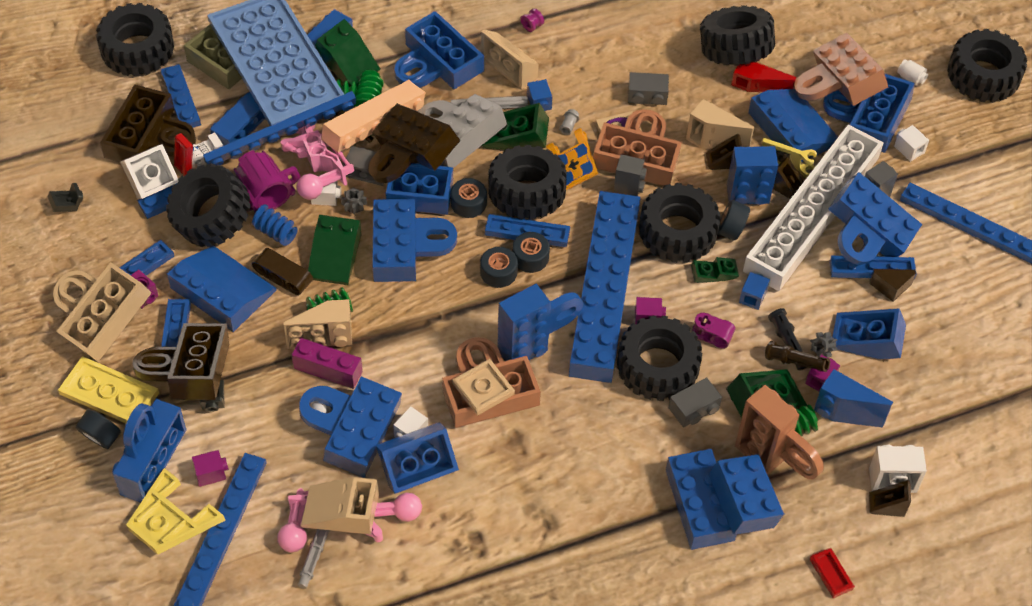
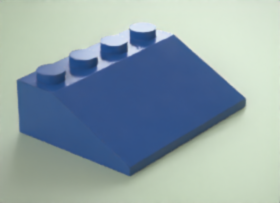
M795 89L767 90L751 97L748 113L772 141L802 151L814 150L819 155L828 151L838 138L810 103L798 97Z
M211 246L181 260L167 273L172 290L185 299H190L192 304L219 323L227 324V328L232 332L277 291L273 285L215 246Z

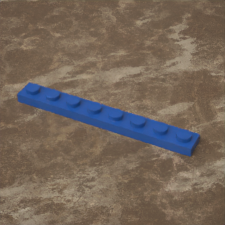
M353 91L348 92L273 126L271 125L203 155L206 164L222 165L229 158H239L243 155V152L248 150L255 151L264 143L276 142L285 134L292 135L298 132L299 128L304 126L311 127L320 119H329L341 110L348 111L352 109L356 104V97Z
M911 182L901 195L900 201L1032 264V240Z
M244 453L218 509L224 515L225 521L209 529L174 606H202L267 464L265 458Z

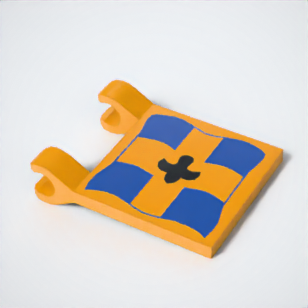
M581 128L574 131L579 144L561 153L553 142L546 146L566 166V190L598 175L588 144L587 134Z

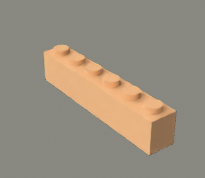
M407 80L324 123L321 140L336 152L349 148L353 144L372 135L373 130L396 103L418 111L424 105L426 92L410 80Z

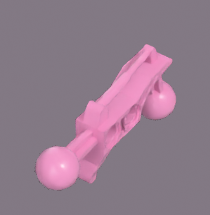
M315 125L299 128L296 134L300 136L281 141L284 152H295L298 158L307 157L314 172H327L318 177L313 174H306L298 180L297 191L301 197L307 200L316 199L321 194L323 187L338 180L344 186L347 185L346 175L354 172L353 164L347 161L342 151L336 152L331 148L335 152L334 154L327 150L326 147L329 145L321 140L322 134L318 130L313 131ZM339 158H341V160L344 162L346 166H342V163Z
M302 488L297 490L296 495L288 496L290 507L288 524L281 527L277 535V542L280 547L290 553L301 550L307 541V533L301 527V522L309 491H304ZM403 493L394 502L377 503L374 517L396 515L401 521L410 522L420 515L422 503L415 494ZM373 521L371 535H366L373 537L375 542H381L383 540L382 530Z

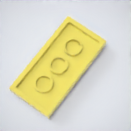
M83 356L58 389L60 395L124 423H127L137 405L143 403L151 406L159 394L158 388Z

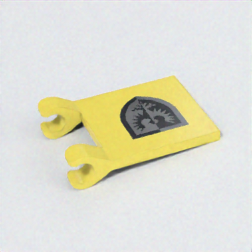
M763 138L762 146H775L778 164L785 157H788L795 169L805 178L810 175L806 170L810 169L813 171L815 168L813 165L814 160L809 159L808 156L816 157V151H802Z

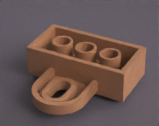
M848 33L840 35L836 39L813 50L817 66L801 74L794 84L796 93L801 99L817 100L839 90L853 106L888 88L883 68ZM816 82H819V83H817L816 85H814V86H812V87H810V88H807V87H809V86L815 84Z
M647 109L637 110L630 114L625 127L603 123L593 159L597 169L616 173L621 154L644 159V168H647V173L643 181L664 186L672 182L682 142L664 138L666 123L660 114ZM643 121L652 123V128L649 132H642L640 130V125Z
M476 337L464 341L456 353V362L460 373L442 378L443 394L455 428L540 406L541 391L528 357L523 356L503 362L498 347L486 338ZM473 350H480L485 361L491 359L515 390V395L478 416L453 385L454 378L478 366L473 362L470 354Z
M766 385L746 400L735 442V447L745 456L759 454L767 475L784 461L807 479H815L824 470L823 461L818 452L795 431L799 414L792 405L787 404L775 390H771Z

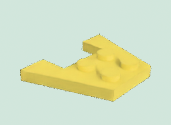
M165 468L126 524L130 532L158 555L225 521L224 515L210 504L205 506L191 519L166 499L181 483L178 478Z

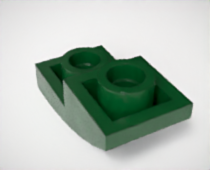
M716 257L713 262L694 260L691 264L694 282H720L739 277L735 259Z

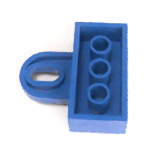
M436 11L405 28V42L412 51L401 57L395 64V78L400 84L410 80L421 88L441 77L450 87L456 89L484 72V55ZM416 67L421 68L420 71L411 76L405 75V73Z
M885 74L888 88L854 106H846L833 101L838 99L850 103L839 90L824 97L823 107L829 116L848 122L850 126L883 142L881 152L885 153L912 100L915 83Z
M860 172L845 183L828 208L830 212L845 223L838 235V247L841 254L848 261L857 265L870 262L879 252L885 257H899L906 251L922 226L918 220ZM857 236L862 238L864 242L860 252H856L852 247V243Z
M415 199L373 200L374 282L416 281V257L443 256L455 248L457 244V230L455 226L443 218H416ZM431 234H445L448 238L431 240L427 236Z
M534 284L499 302L498 349L504 361L527 356L528 360L544 355L548 351L549 334L569 324L578 316L583 308L582 299L577 293L570 292L550 301L540 287Z
M361 376L351 396L328 386L310 388L300 399L299 413L303 422L309 427L331 435L324 449V462L365 478L378 452L376 445L382 443L400 406L402 393ZM317 401L331 407L332 411L330 413H323L311 408L309 404Z
M155 399L152 406L141 403L132 411L124 430L123 443L125 448L120 461L115 463L112 470L121 496L141 503L162 470L166 468L187 430L181 407Z
M712 449L671 456L667 460V477L691 550L733 542L737 536L733 535L709 477V473L716 464Z

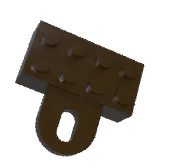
M134 84L100 141V145L105 159L120 163L125 159L161 144L167 155L174 157L175 141L167 138L182 133L192 145H195V131L190 124L170 118L175 110L171 94Z
M396 103L372 132L382 147L372 157L368 171L378 183H389L396 180L413 161L436 171L461 140L450 125ZM391 160H393V161L391 162V164H390L384 171H382V170L384 169V167H385Z
M183 323L177 347H151L142 350L134 357L133 369L135 375L145 381L168 382L170 398L172 400H216L230 345L227 324ZM148 363H163L160 365H147Z

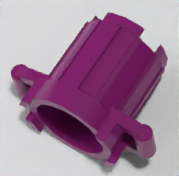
M254 150L249 151L238 159L240 163L237 168L234 167V173L245 185L249 193V211L254 210L256 213L263 204L275 210L282 206L290 195L291 197L295 195L296 190L293 185L301 178L295 166L280 171L271 156L263 150L262 153H255Z

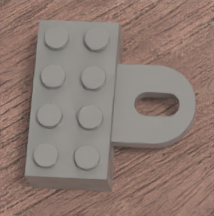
M476 94L469 97L460 106H456L448 101L438 100L427 103L418 110V112L427 116L434 113L440 115L441 117L434 119L450 125L461 140L440 165L454 168L507 125L502 107Z

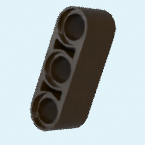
M265 248L252 262V267L257 273L298 296L313 281V276L308 270L269 248Z

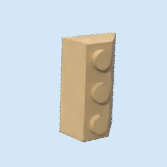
M488 30L481 31V53L484 55V61L521 90L527 86L528 82H533L538 78L539 64L534 59L528 57L520 48L515 47L507 38H504L499 33Z

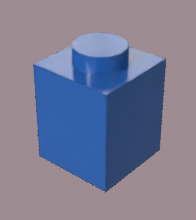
M547 80L528 82L527 98L529 104L540 103L544 111L552 110V94Z
M750 272L741 291L739 303L759 310L767 293L770 279Z

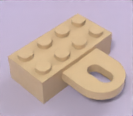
M111 262L97 280L83 271L68 272L57 281L54 287L53 297L55 303L69 314L56 332L99 362L152 292L141 282ZM70 285H77L83 290V294L80 298L74 299L67 294V288Z

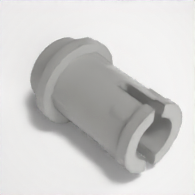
M569 109L564 114L565 119L560 126V132L565 135H570L575 123L579 121V113L574 109Z

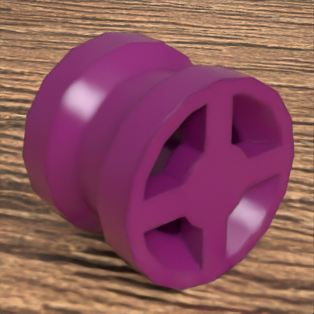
M536 8L531 9L529 14L522 15L520 19L522 26L528 32H533L537 26L540 27L544 24V17Z

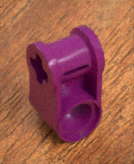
M705 312L697 314L694 321L695 324L692 327V331L696 333L699 340L723 349L729 346L736 330L733 323Z

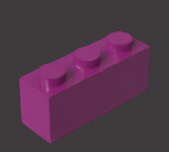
M300 338L292 353L294 369L352 389L355 388L363 372L360 357Z

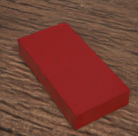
M180 133L175 136L174 166L185 176L187 171L192 169L193 145Z
M828 548L810 557L811 563L832 598H836L854 589V584L832 548Z

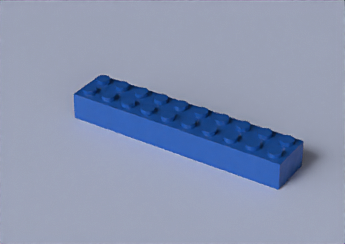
M599 192L581 296L583 308L578 314L570 359L569 377L612 383L641 198L639 196Z

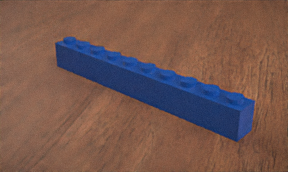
M334 9L317 26H314L307 36L315 46L318 38L343 19L353 27L352 18ZM249 91L230 110L226 111L218 122L212 125L210 132L211 134L216 133L223 146L250 135L266 118Z

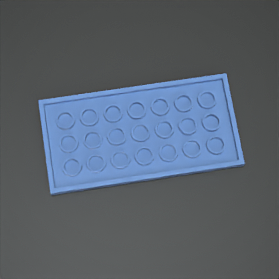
M248 0L207 15L210 25L270 126L344 95L286 0Z

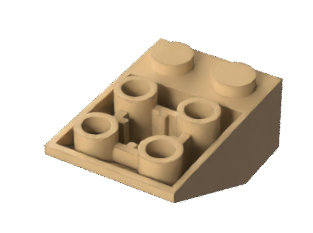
M703 99L690 113L686 140L702 149L711 150L734 135L739 134L742 147H750L754 126Z
M349 300L326 301L283 322L287 349H295L300 338L327 347L352 345Z
M352 477L311 485L301 527L371 535L379 496L377 479Z

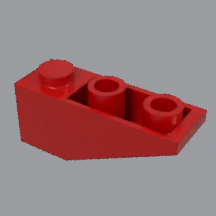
M751 62L747 65L739 64L736 67L731 85L748 92L794 89L797 77L758 62Z

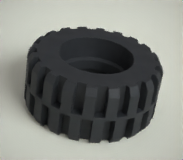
M128 3L123 7L120 5L114 11L110 10L97 26L96 39L101 58L108 68H112L117 73L122 72V75L125 76L131 74L134 77L140 76V74L148 75L151 71L156 72L159 70L160 66H164L168 59L172 57L174 39L169 19L158 8L154 9L152 5L147 4L145 6L143 3H137L136 5ZM134 36L148 37L147 39L138 43L123 42L126 39Z
M747 5L721 8L719 11H713L711 15L708 14L700 24L702 53L709 61H713L716 64L739 66V64L747 65L751 62H758L761 58L764 59L771 54L775 47L774 19L763 8H757L756 6L747 7Z
M990 29L974 30L972 33L968 32L963 35L954 45L947 68L950 81H953V86L956 89L958 88L961 94L968 95L972 100L978 99L979 102L990 101V103L997 102L998 99L1002 101L1012 96L1018 90L1027 68V56L1024 54L1025 51L1022 46H1018V41L1012 40L1010 35L1006 33L1001 34L1000 31H990ZM981 61L990 63L996 66L999 70H990L983 68L976 62Z
M519 145L514 146L511 150L508 148L503 151V154L499 153L490 164L488 171L489 198L500 212H506L507 216L512 218L516 216L522 220L524 218L533 220L536 217H546L548 213L552 214L565 199L566 166L556 154L553 155L552 151L544 150L540 146L531 147V145H525V147H520ZM520 181H534L536 183L526 184L520 183Z
M207 164L206 167L200 165L195 170L190 169L187 171V174L184 177L181 176L178 179L179 182L173 185L171 188L172 193L168 195L167 202L169 204L166 205V212L172 227L190 243L200 247H205V245L211 247L215 246L216 243L218 245L225 243L227 238L231 239L235 236L234 233L237 230H241L243 227L242 223L243 221L246 222L247 212L250 210V196L245 185L229 169L215 164ZM219 195L213 208L207 213L198 216L203 204L211 197Z
M675 183L673 186L667 184L662 189L660 187L653 191V194L651 193L646 197V201L641 209L640 238L643 240L644 246L647 249L650 248V252L655 256L659 255L662 260L666 261V259L672 260V263H678V261L688 263L691 259L698 260L701 258V255L705 256L715 245L720 225V212L713 198L708 193L704 194V190L699 187L696 189L693 188V185L687 184L685 186L682 183ZM672 216H681L691 220L696 226L688 230H677L669 227L662 220Z
M649 316L647 320L645 318L637 320V325L635 323L631 324L621 337L617 359L619 376L624 380L625 386L628 389L633 388V393L638 396L640 394L644 395L645 399L657 398V401H664V398L670 400L671 396L695 384V380L699 375L703 354L701 352L702 345L694 331L690 332L691 328L684 323L682 325L680 320L675 318L671 320L668 319V316H662L661 318ZM650 349H663L672 353L679 362L670 367L660 368L648 364L640 355Z

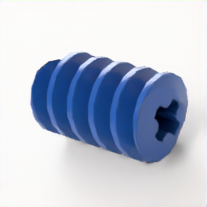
M266 204L260 206L252 219V225L255 229L260 230L263 234L273 238L283 246L289 245L298 232V228L294 227V221H288L286 216L281 217V213H275V210L269 208Z

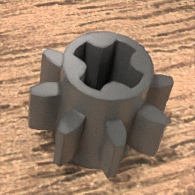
M353 188L344 191L345 197H341V205H344L345 212L349 211L355 214L364 211L363 205L367 204V197H364L363 190L359 191Z
M822 332L816 333L817 338L810 339L812 343L810 350L817 353L819 357L821 354L827 358L832 357L831 352L838 350L836 348L837 339L831 337V332L824 334Z

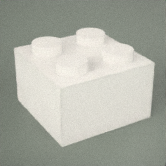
M162 144L121 161L137 199L145 198L179 182Z
M892 445L877 446L869 467L871 490L875 491L909 480L911 493H917L927 472L923 447H915L914 445H906L904 447Z

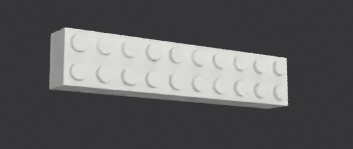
M847 125L746 256L743 272L748 275L750 272L763 275L770 279V287L780 291L834 219L835 215L828 208L840 190L858 172L865 176V173L879 159L883 142Z

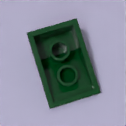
M345 19L318 38L314 47L324 63L343 82L345 80L348 81L349 87H351L353 81H355L356 87H358L362 72L366 70L380 71L379 65L359 33Z
M540 103L505 111L503 113L507 125L482 145L483 148L506 150L508 148L511 150L514 146L519 145L520 147L531 145V147L540 146L546 148L549 117Z
M319 214L308 271L313 276V280L349 285L362 236L360 220Z
M788 369L740 373L726 388L741 419L746 400L764 385L768 386L771 390H775L782 400L792 405L795 409L799 410L801 406H807Z

